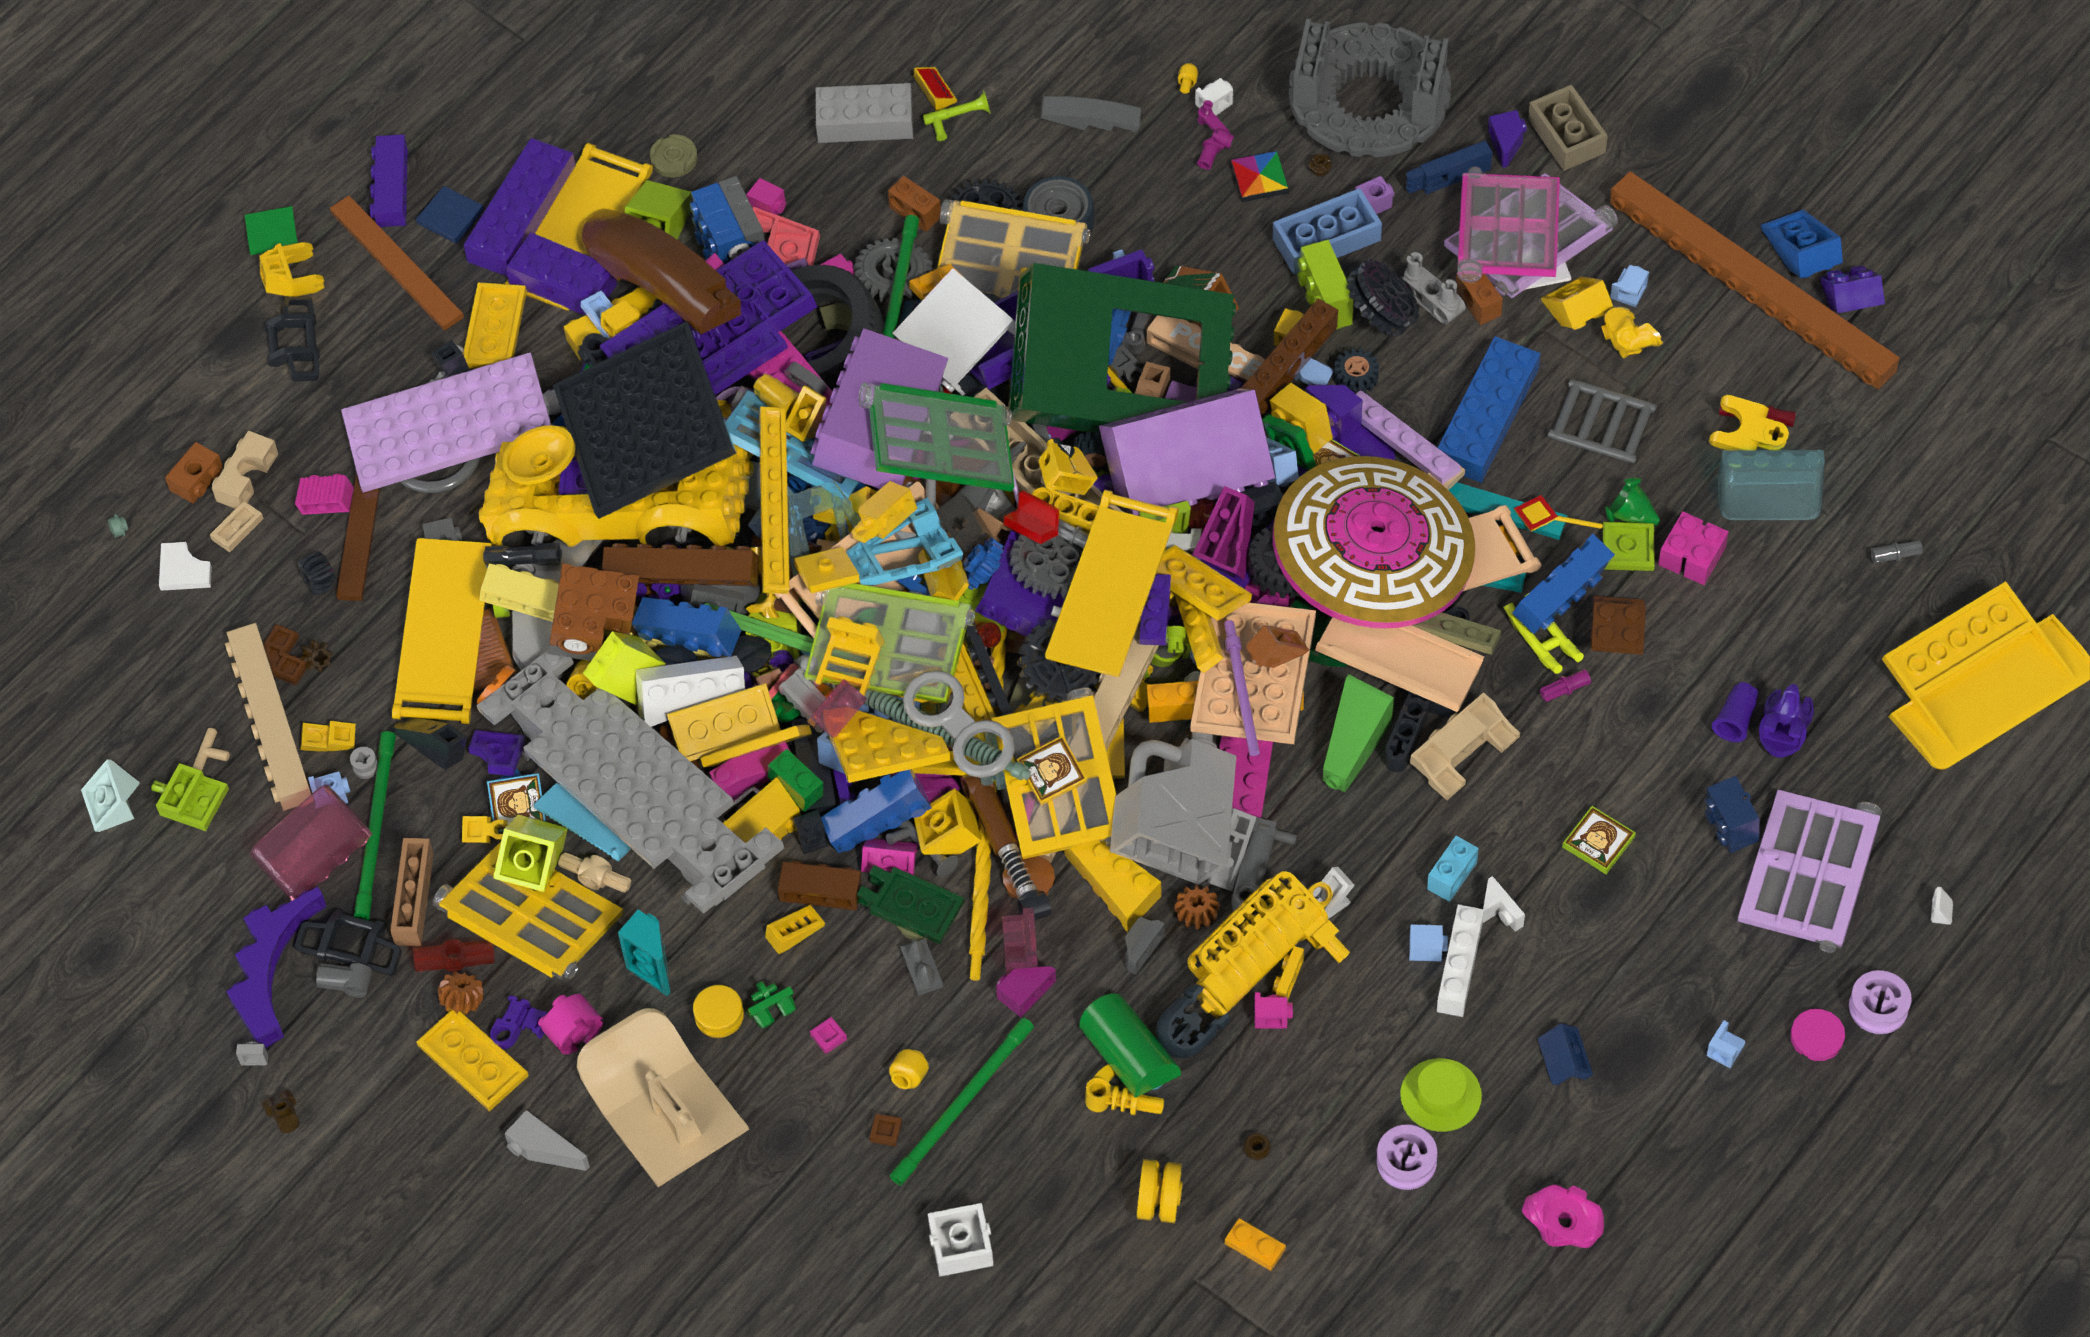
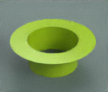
M1444 1058L1430 1059L1419 1063L1409 1071L1401 1086V1101L1407 1115L1423 1128L1438 1132L1456 1130L1469 1123L1477 1114L1482 1099L1480 1084L1472 1071L1459 1062Z

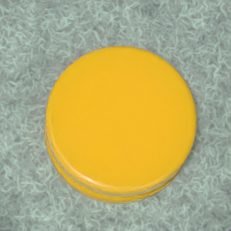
M713 985L702 990L695 998L693 1004L695 1022L700 1031L705 1035L714 1038L727 1037L736 1032L741 1026L744 1018L742 1001L738 993L732 988L724 985Z

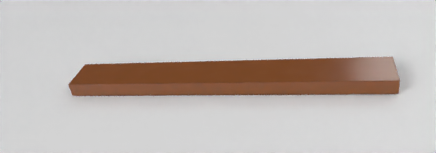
M349 195L330 207L331 214L444 331L464 318L463 313Z

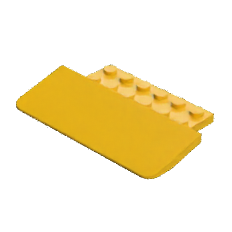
M2006 581L1887 653L1882 658L1911 699L1909 703L1895 710L1888 717L1928 763L1940 770L1951 767L2090 680V656L2082 645L2054 614L2036 623Z

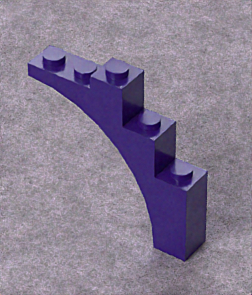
M318 887L303 892L298 898L289 903L281 904L273 912L265 905L262 908L252 910L243 918L249 933L256 943L244 946L240 952L235 954L247 980L237 982L226 992L231 1004L255 1042L264 1044L265 1048L284 1038L272 1004V983L276 965L283 949L294 933L301 927L302 923L327 907L323 894Z

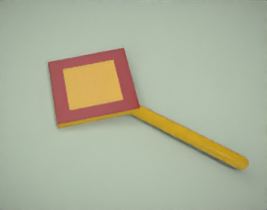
M1542 495L1514 508V511L1531 532L1554 520L1599 529L1603 528V525L1600 523L1557 516Z

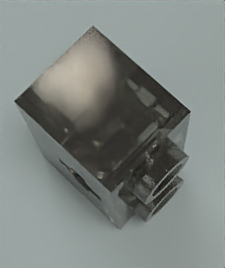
M958 493L936 510L940 517V521H938L945 532L951 534L962 552L968 555L976 545H983L986 539L994 538L970 498L961 493Z

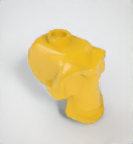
M1614 307L1605 314L1604 321L1606 325L1601 327L1605 339H1611L1613 347L1619 351L1622 358L1632 354H1640L1642 348L1663 344L1660 334L1649 323L1639 327L1638 325L1635 326L1633 312H1630L1625 307Z

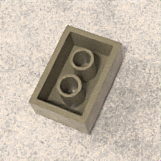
M1572 85L1530 102L1528 121L1563 171L1606 153L1608 135Z

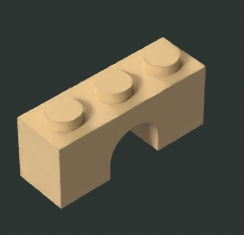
M248 431L245 437L239 440L236 451L232 457L227 459L224 470L213 481L212 490L217 502L235 509L243 501L248 503L254 493L250 478L244 477V474L250 470H260L267 473L278 455L274 440Z

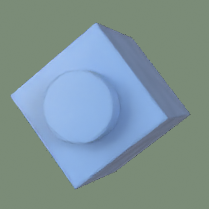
M1411 925L1409 960L1441 961L1442 951L1447 952L1448 936H1443V926Z

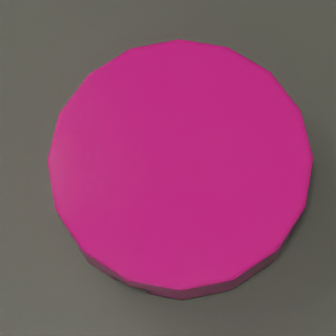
M1810 1009L1801 1013L1794 1020L1790 1032L1791 1043L1795 1050L1813 1061H1825L1835 1057L1845 1040V1030L1840 1019L1833 1013L1822 1009Z

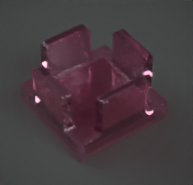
M1023 908L1022 915L1003 916L1006 975L1013 969L1038 967L1034 908Z

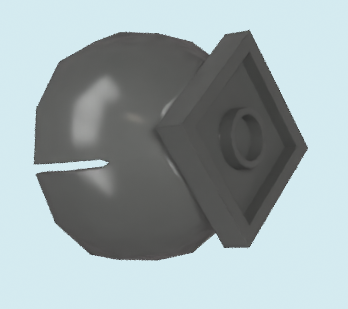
M726 547L727 550H735L730 547ZM758 575L757 586L700 585L695 583L694 585H680L682 602L689 603L699 609L701 604L710 603L719 607H727L728 610L749 616L750 612L746 608L757 602L761 594V579Z

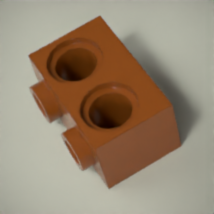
M905 176L888 190L890 209L904 218L907 215L917 216L919 218L918 227L923 231L927 232L942 217L940 199Z

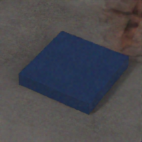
M443 186L417 217L416 221L418 225L457 244L484 211L483 205Z

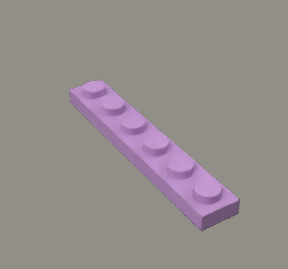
M1360 390L1356 393L1363 400L1361 424L1425 473H1430L1441 484H1444L1461 472L1460 465L1391 412Z

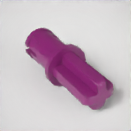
M1582 669L1568 677L1561 676L1559 681L1541 688L1540 694L1545 702H1549L1565 694L1571 695L1572 691L1589 685L1591 679L1588 672Z

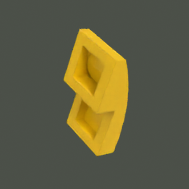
M330 721L329 726L303 723L300 750L340 751L354 749L356 724Z

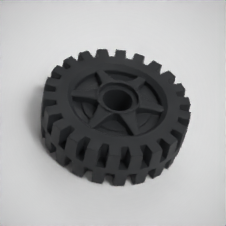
M1271 525L1269 530L1267 528L1262 529L1261 533H1257L1254 540H1252L1248 552L1247 570H1249L1250 578H1253V583L1256 586L1261 584L1260 590L1263 592L1270 589L1269 595L1275 596L1276 592H1279V598H1285L1286 593H1289L1290 598H1295L1297 591L1285 578L1275 556L1272 535L1273 525Z

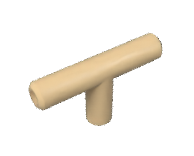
M214 728L207 729L192 768L202 771L207 757L222 761L229 759V751L211 748L217 734Z

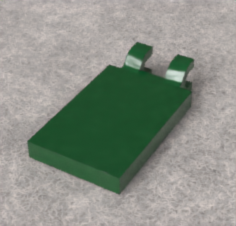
M873 865L869 872V876H871L870 883L881 887L875 893L861 886L857 893V897H859L858 904L870 907V914L941 944L964 904V897L896 867L889 873Z

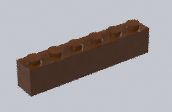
M613 544V547H604L602 571L607 570L625 575H638V584L694 585L695 583L700 585L757 586L759 556L750 547L738 546L736 550H727L723 546H712L711 549H702L701 546L688 545L686 549H677V546L662 545V548H653L651 545L638 544L637 548H628V545Z

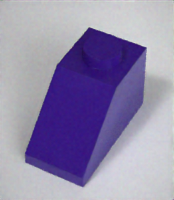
M1517 110L1489 116L1488 132L1502 168L1509 165L1522 145L1523 135L1527 131L1524 119H1520Z

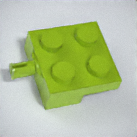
M180 763L168 784L158 782L157 780L152 784V791L162 794L156 804L160 816L204 831L209 827L229 790L226 783L204 776L201 770Z

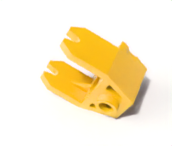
M302 242L287 246H281V243H279L272 250H268L260 255V276L266 293L296 297L316 293L324 288L323 276L314 274L292 279L288 267L289 263L304 261L313 256V246L311 243Z

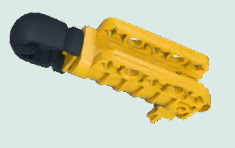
M1290 872L1278 873L1273 878L1263 882L1190 954L1187 961L1188 967L1199 980L1195 984L1190 985L1185 990L1184 996H1179L1163 1012L1155 1030L1156 1039L1170 1056L1184 1059L1193 1057L1217 1035L1218 1030H1222L1230 1022L1228 1012L1299 941L1307 939L1316 950L1324 947L1338 963L1348 956L1350 952L1335 937L1339 930L1328 920V915L1324 909L1333 896L1332 889L1327 883L1317 882L1306 889ZM1279 878H1280L1281 880H1284V879L1287 878V879L1289 880V883L1287 884V886H1288L1289 888H1287V887L1279 880ZM1319 887L1325 891L1326 898L1323 902L1317 901L1313 896L1315 888ZM1264 895L1269 896L1265 901L1261 898ZM1255 909L1259 912L1257 915L1251 914ZM1228 931L1233 932L1230 936L1226 934ZM1218 946H1220L1221 948H1223V949L1220 950V951H1217V950H1216V948H1217ZM1207 952H1209L1211 955L1215 956V959L1213 960V957H1212V956H1209V957H1208V953H1207ZM1195 956L1199 958V961L1203 966L1196 967L1195 964L1197 960ZM1198 1000L1201 1003L1200 1007L1207 1014L1210 1012L1215 1020L1207 1023L1202 1033L1189 1037L1192 1031H1200L1202 1019L1195 1011L1191 1014H1184L1183 1010ZM1180 1018L1183 1019L1179 1025L1177 1023L1171 1025L1172 1022Z

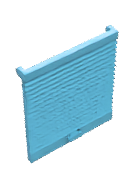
M558 782L534 804L536 810L545 813L551 819L553 818L554 821L570 829L571 832L574 831L579 837L582 836L587 842L594 844L600 850L602 849L603 852L611 855L617 861L631 850L625 842Z

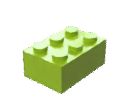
M1329 239L1301 247V257L1298 258L1300 272L1297 273L1300 285L1306 288L1305 294L1308 304L1313 305L1319 298L1338 309V327L1336 329L1352 325L1353 299L1349 296L1351 292L1346 287L1348 282Z

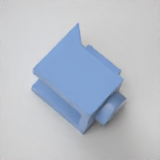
M1629 265L1628 269L1624 268L1618 282L1612 284L1610 298L1636 308L1647 287L1649 272L1641 267Z

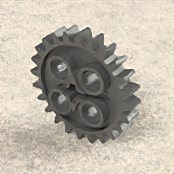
M1020 535L1018 541L1015 540L1009 557L1011 560L1009 565L1013 566L1012 574H1018L1017 582L1025 581L1024 588L1033 587V594L1042 591L1044 598L1047 593H1051L1053 599L1056 598L1057 594H1060L1064 599L1069 591L1084 548L1076 544H1069V540L1059 535L1042 544L1024 535Z

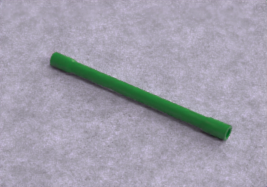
M907 215L905 217L902 242L882 334L893 339L895 337L893 332L897 327L914 239L916 238L919 218L915 215Z
M388 731L382 732L380 736L379 758L361 880L354 911V917L366 920L370 918L377 854L391 759L394 754L396 735Z
M1022 1017L993 1055L909 1155L904 1157L889 1176L896 1184L902 1186L915 1171L919 1162L1012 1051L1034 1029L1033 1024L1028 1019Z

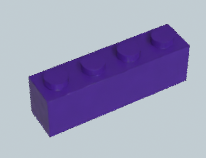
M405 135L376 136V146H372V158L375 160V165H371L372 179H375V184H371V197L374 199V203L370 204L371 218H375L376 224L379 227L406 226L408 147Z

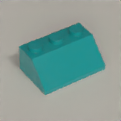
M638 909L618 932L626 969L668 996L671 993L668 965L659 921L652 914H644Z

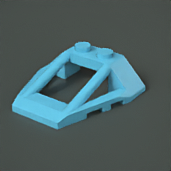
M928 498L917 502L918 509L884 539L876 536L865 543L858 542L846 551L859 573L861 585H878L923 573L939 571L962 560V550L953 537L949 538L941 526L937 512ZM910 523L918 536L879 544ZM923 546L931 560L923 564L883 570L875 555Z

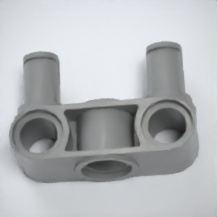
M1411 253V256L1407 257L1408 267L1404 277H1402L1406 287L1411 289V294L1416 298L1417 304L1441 323L1448 324L1466 309L1464 301L1457 295V283L1453 280H1446L1444 284L1422 267L1423 257L1420 253Z

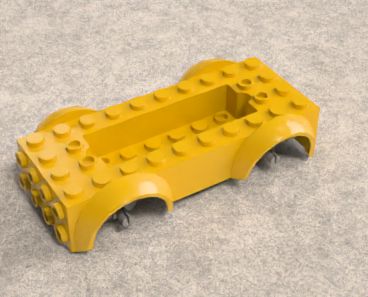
M502 442L499 452L496 453L494 471L490 473L489 487L485 490L483 508L479 510V520L484 524L487 538L491 540L493 546H503L502 539L506 534L521 530L534 534L532 540L534 546L542 544L544 536H548V534L559 538L568 547H574L582 540L639 539L641 544H646V534L652 529L663 526L677 530L675 539L678 542H681V540L685 542L687 532L693 529L707 536L715 546H724L734 543L736 532H739V519L741 513H744L745 495L749 493L750 476H753L754 465L748 458V451L733 444L737 454L598 519L588 494L558 495L560 474L547 482L534 485L519 484L509 479L503 469L502 460L506 449L512 442Z

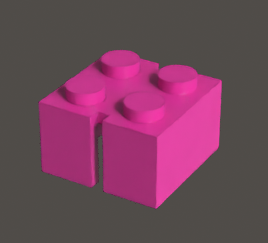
M1682 511L1661 548L1658 565L1679 574L1684 557L1687 559L1684 577L1705 585L1726 548L1729 531L1711 523H1707L1704 526L1703 520Z

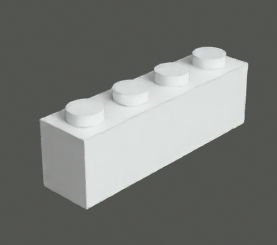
M1458 905L1438 996L1437 1012L1460 1017L1464 1015L1483 924L1484 909Z

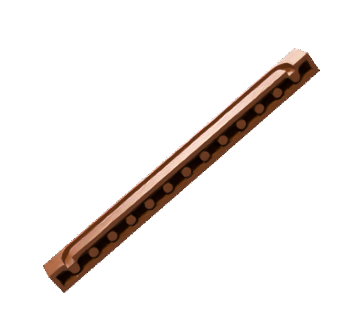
M1631 171L1611 189L1610 203L1615 209L1624 212L1635 223L1641 224L1654 236L1660 237L1667 242L1671 248L1683 253L1691 262L1700 265L1711 276L1717 277L1726 283L1730 289L1736 290L1743 295L1747 301L1759 306L1767 315L1782 322L1787 329L1802 336L1807 343L1815 345L1826 356L1835 359L1846 370L1852 371L1862 378L1866 384L1872 385L1879 390L1897 372L1900 357Z

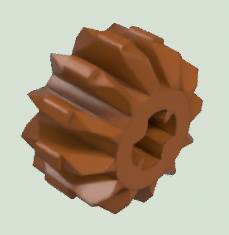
M1197 883L1194 886V890L1185 887L1184 894H1178L1177 903L1175 904V911L1178 913L1177 918L1179 922L1185 921L1187 928L1194 924L1197 930L1200 929L1201 924L1209 928L1210 920L1216 921L1218 917L1217 912L1220 910V903L1217 901L1215 892L1209 893L1208 886L1200 890Z
M454 971L452 976L445 975L438 988L440 1005L445 1006L446 1011L454 1010L456 1014L458 1012L468 1014L469 1010L476 1011L483 1000L482 981L476 980L475 975H466V972L458 974Z

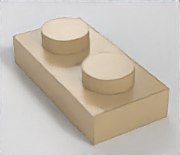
M243 501L210 534L211 540L228 552H231L264 519L262 513Z

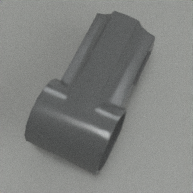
M353 963L349 967L321 964L316 974V985L318 988L341 990L349 996L362 998L367 994L372 969L359 963Z

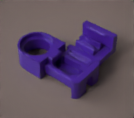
M509 996L510 1005L503 1018H497L491 1029L490 1036L492 1041L502 1049H508L515 1044L521 1029L525 1030V1028L532 1029V1032L539 1039H542L544 1032L538 1025V1022L548 1012L532 1008L528 1000L522 999L520 1002L517 997ZM510 1031V1036L506 1040H497V1035L500 1032Z

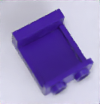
M1142 249L1088 269L1090 272L1154 282L1152 271H1154L1153 262L1150 257L1146 258Z

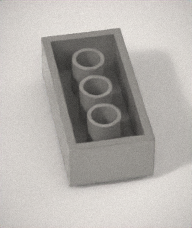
M911 83L816 87L818 143L912 139Z

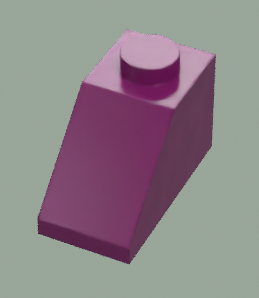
M1052 966L1013 969L1008 975H1003L997 982V999L1018 1016L1022 1017L1056 982V970Z

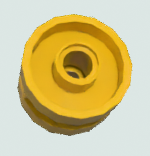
M1143 1159L1137 1219L1151 1221L1154 1217L1155 1207H1158V1204H1160L1159 1218L1161 1222L1175 1223L1177 1206H1180L1182 1181H1180L1182 1163L1167 1162L1163 1178H1161L1158 1161Z

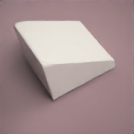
M1937 887L1932 899L1931 920L1933 923L1951 924L1953 901L1941 887Z

